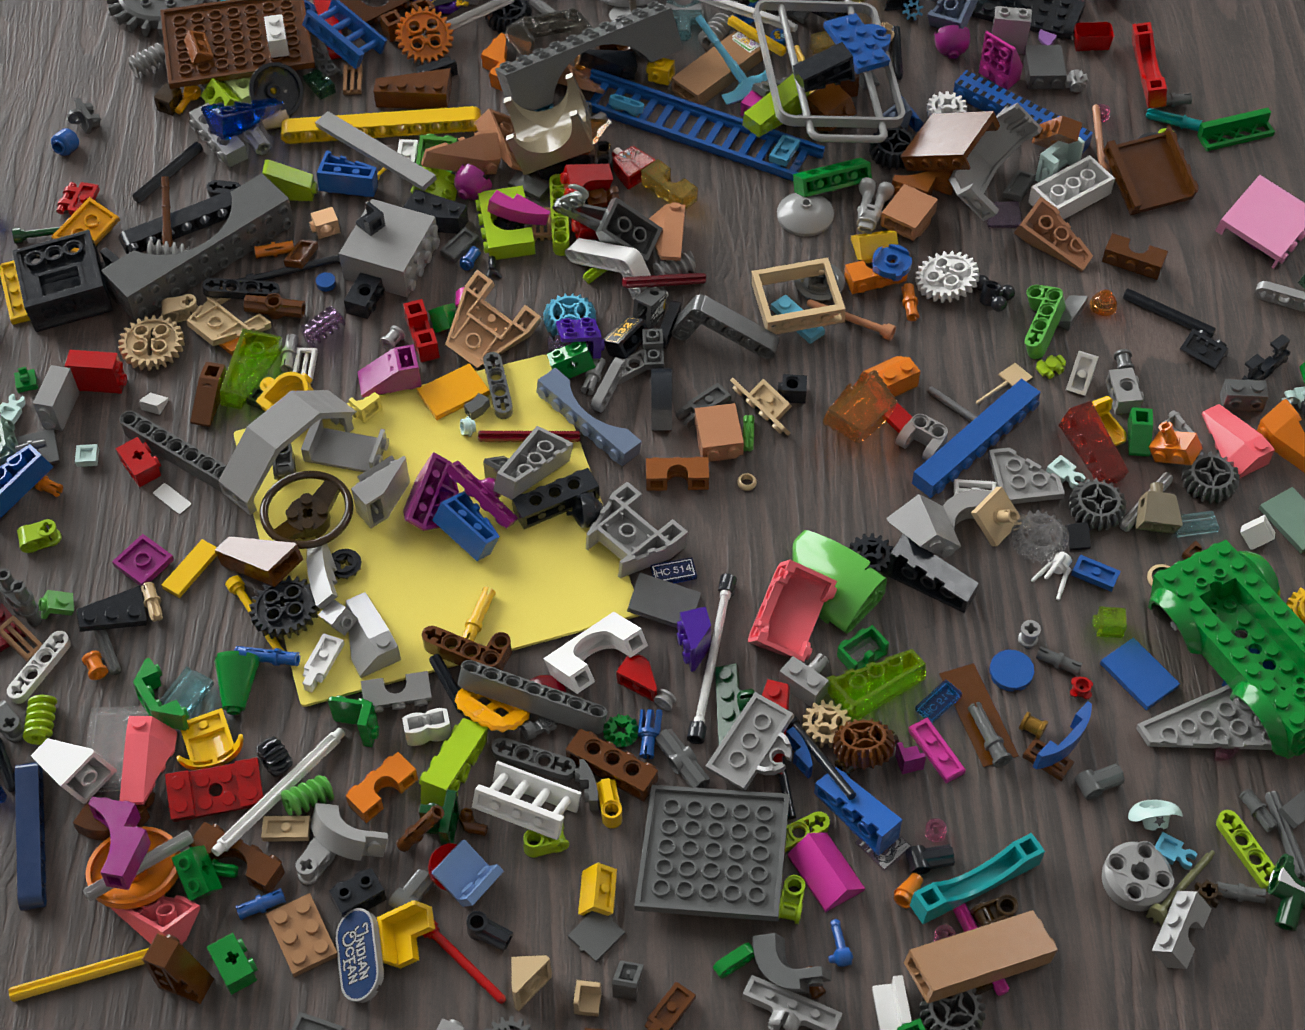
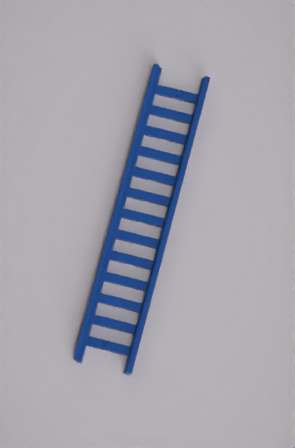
M593 68L591 70L590 80L601 84L599 87L605 90L603 94L595 92L590 101L586 100V102H591L592 113L603 112L607 118L793 181V174L798 173L808 155L822 159L824 156L825 146L774 129L758 137L743 126V119ZM608 88L617 90L615 92L617 95L624 96L627 93L633 95L631 99L637 101L645 99L649 101L639 118L631 116L625 110L622 112L614 110L609 102L606 107L598 104ZM658 104L666 106L655 124L647 121ZM674 109L682 112L672 129L663 127ZM691 115L698 117L699 119L688 135L680 132ZM707 121L716 123L705 141L696 138ZM724 126L732 129L722 146L713 144ZM740 132L749 135L739 152L730 150ZM782 135L800 140V145L796 150L799 151V154L790 169L780 167L781 165L764 161L773 144H777ZM757 138L766 140L755 158L747 155Z

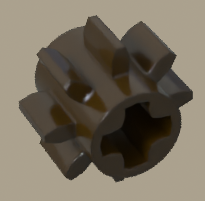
M1208 879L1202 884L1197 881L1194 886L1195 890H1193L1198 892L1205 902L1214 908H1217L1218 900L1223 895V893L1218 892V884L1209 882Z

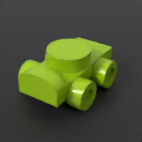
M1050 355L1045 362L1043 360L1037 362L1036 370L1042 377L1046 375L1048 379H1051L1055 375L1053 371H1056L1058 374L1064 372L1065 369L1063 367L1066 366V361L1061 355L1056 357Z

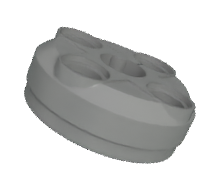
M1148 841L1127 842L1118 845L1109 853L1102 869V882L1109 897L1121 907L1132 911H1148L1155 903L1161 904L1174 885L1170 864L1155 846ZM1139 853L1144 854L1147 858L1142 857ZM1111 864L1117 866L1119 870L1114 869ZM1157 882L1162 883V884L1164 885V887H1161L1160 885H1158ZM1128 893L1134 895L1136 899L1131 898Z

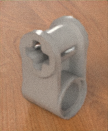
M316 838L309 843L305 852L296 862L299 881L305 885L314 884L336 856L335 853L320 844Z

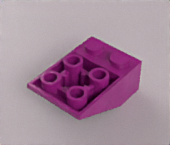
M414 344L395 347L359 370L358 378L361 396L369 397L374 392L379 395L421 387Z

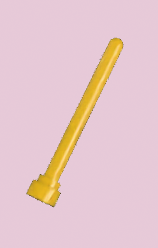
M239 575L230 577L226 581L225 586L230 593L239 597L247 611L250 612L249 604H252V601L244 591V581ZM269 634L265 636L273 650L280 648L282 651H285L276 637L271 639Z

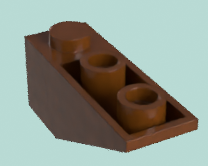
M205 362L198 381L190 419L191 424L211 426L229 382V376L224 364Z

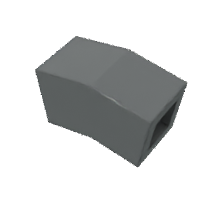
M478 393L473 400L464 405L466 415L471 420L483 415L490 407L489 398Z

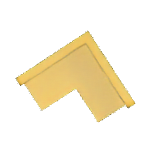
M413 900L377 917L383 963L401 969L419 961L417 937L435 929L431 906Z

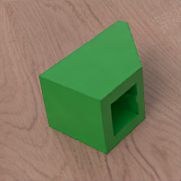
M1132 407L1127 421L1128 455L1149 457V446L1152 442L1153 409Z

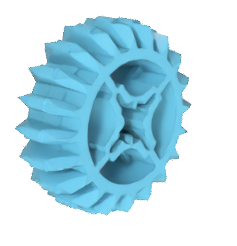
M565 293L563 297L557 295L556 300L551 299L550 304H546L543 312V321L547 332H551L552 337L557 336L560 340L556 321L565 318L572 320L582 319L580 318L582 314L584 317L595 319L596 321V310L588 298L582 299L581 294L576 297L574 293L571 296H567Z

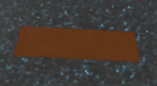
M974 663L939 673L944 685L947 686L946 689L951 693L949 696L983 767L992 765L993 758L990 752L985 750V740L971 713L968 711V707L973 703L977 707L976 702L982 704L997 736L1003 738V745L1007 752L1012 755V758L1018 757L1019 755Z

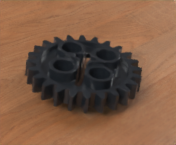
M288 575L286 580L283 581L282 579L275 587L263 584L264 590H257L258 597H252L254 603L249 604L251 621L257 631H261L263 636L269 634L271 639L278 635L280 640H282L284 635H287L290 639L292 633L299 636L300 629L307 631L306 625H313L312 618H318L317 611L321 610L316 606L310 584H308L307 580L300 581L299 576L292 580L290 575Z

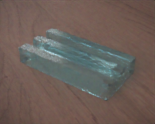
M1214 512L1182 514V522H1192L1183 523V526L1176 531V537L1218 532L1219 526Z

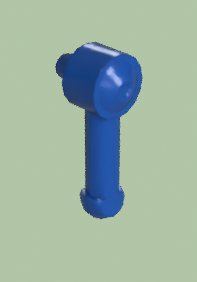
M833 919L830 922L837 949L833 955L828 956L829 963H835L839 967L852 965L853 954L849 947L845 945L840 920Z

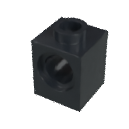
M783 374L782 382H778V393L782 394V397L789 403H806L807 375Z

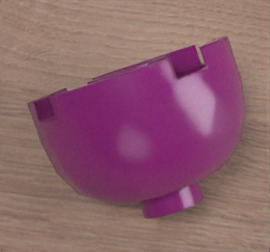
M949 25L940 28L939 33H934L936 49L939 53L950 59L958 58L969 48L970 30L965 26L964 29H959V25Z
M462 164L455 174V188L458 191V195L464 200H479L478 194L491 190L493 185L489 178L486 181L483 177L484 172L471 164H466L465 166Z

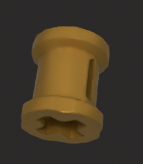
M1027 711L1021 721L1019 730H1026L1036 735L1037 739H1040L1048 725V721H1041L1031 716V713Z

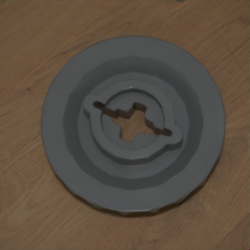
M830 264L840 294H842L845 286V277L839 268ZM825 274L794 280L796 291H799L800 296H805L807 300H820L823 303L824 300L830 302L833 298Z

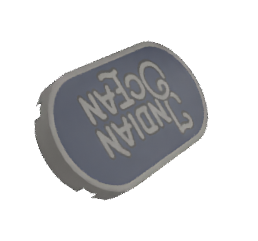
M356 908L349 911L341 919L336 931V946L340 984L344 996L351 1001L365 1003L375 997L378 992L376 991L378 986L382 985L384 968L378 921L369 911Z

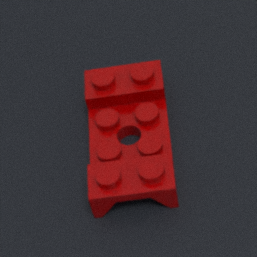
M257 757L234 761L233 764L190 772L185 770L165 774L170 817L173 822L252 808L264 797L260 776V760ZM216 784L221 785L223 788L222 793L216 797L210 794L211 787Z

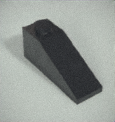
M589 49L581 53L579 65L591 70L593 68L629 80H634L638 67L634 51Z

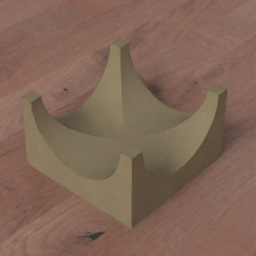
M573 73L566 75L568 89L564 99L551 109L530 111L517 105L511 96L504 98V104L516 137L514 134L507 135L506 141L524 175L594 150L589 106Z

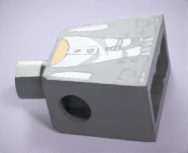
M647 287L634 298L633 317L644 319L647 328L653 329L665 313L668 292L664 288Z

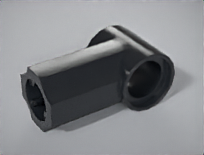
M950 844L925 848L923 845H915L905 850L910 874L924 875L931 869L954 866L955 864L954 851Z
M473 911L467 916L466 927L470 938L481 940L502 952L507 949L513 937L512 931L488 919L481 911ZM476 922L483 924L480 928H473L471 925Z

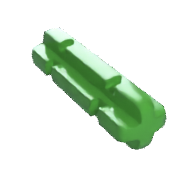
M745 415L743 417V451L751 452L753 450V415Z

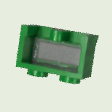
M871 625L866 629L862 628L850 640L842 641L838 646L837 657L854 677L887 655L889 642Z

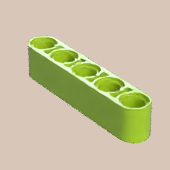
M554 174L549 180L553 252L558 256H565V250L570 247L569 218L553 209L556 199L564 196L565 188L564 184H561L560 181L561 174Z

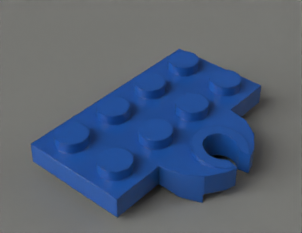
M856 13L824 21L823 28L835 44L843 42L853 55L854 71L857 74L890 64V58L885 52L889 50L891 35H886V28L876 24H864Z

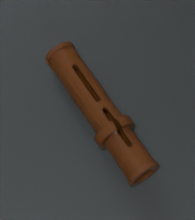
M438 805L432 806L414 825H410L406 829L405 834L397 840V848L402 852H406L411 846L419 843L423 839L424 834L444 817L442 807Z

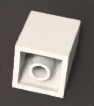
M47 739L31 755L62 788L84 805L118 771L93 749Z

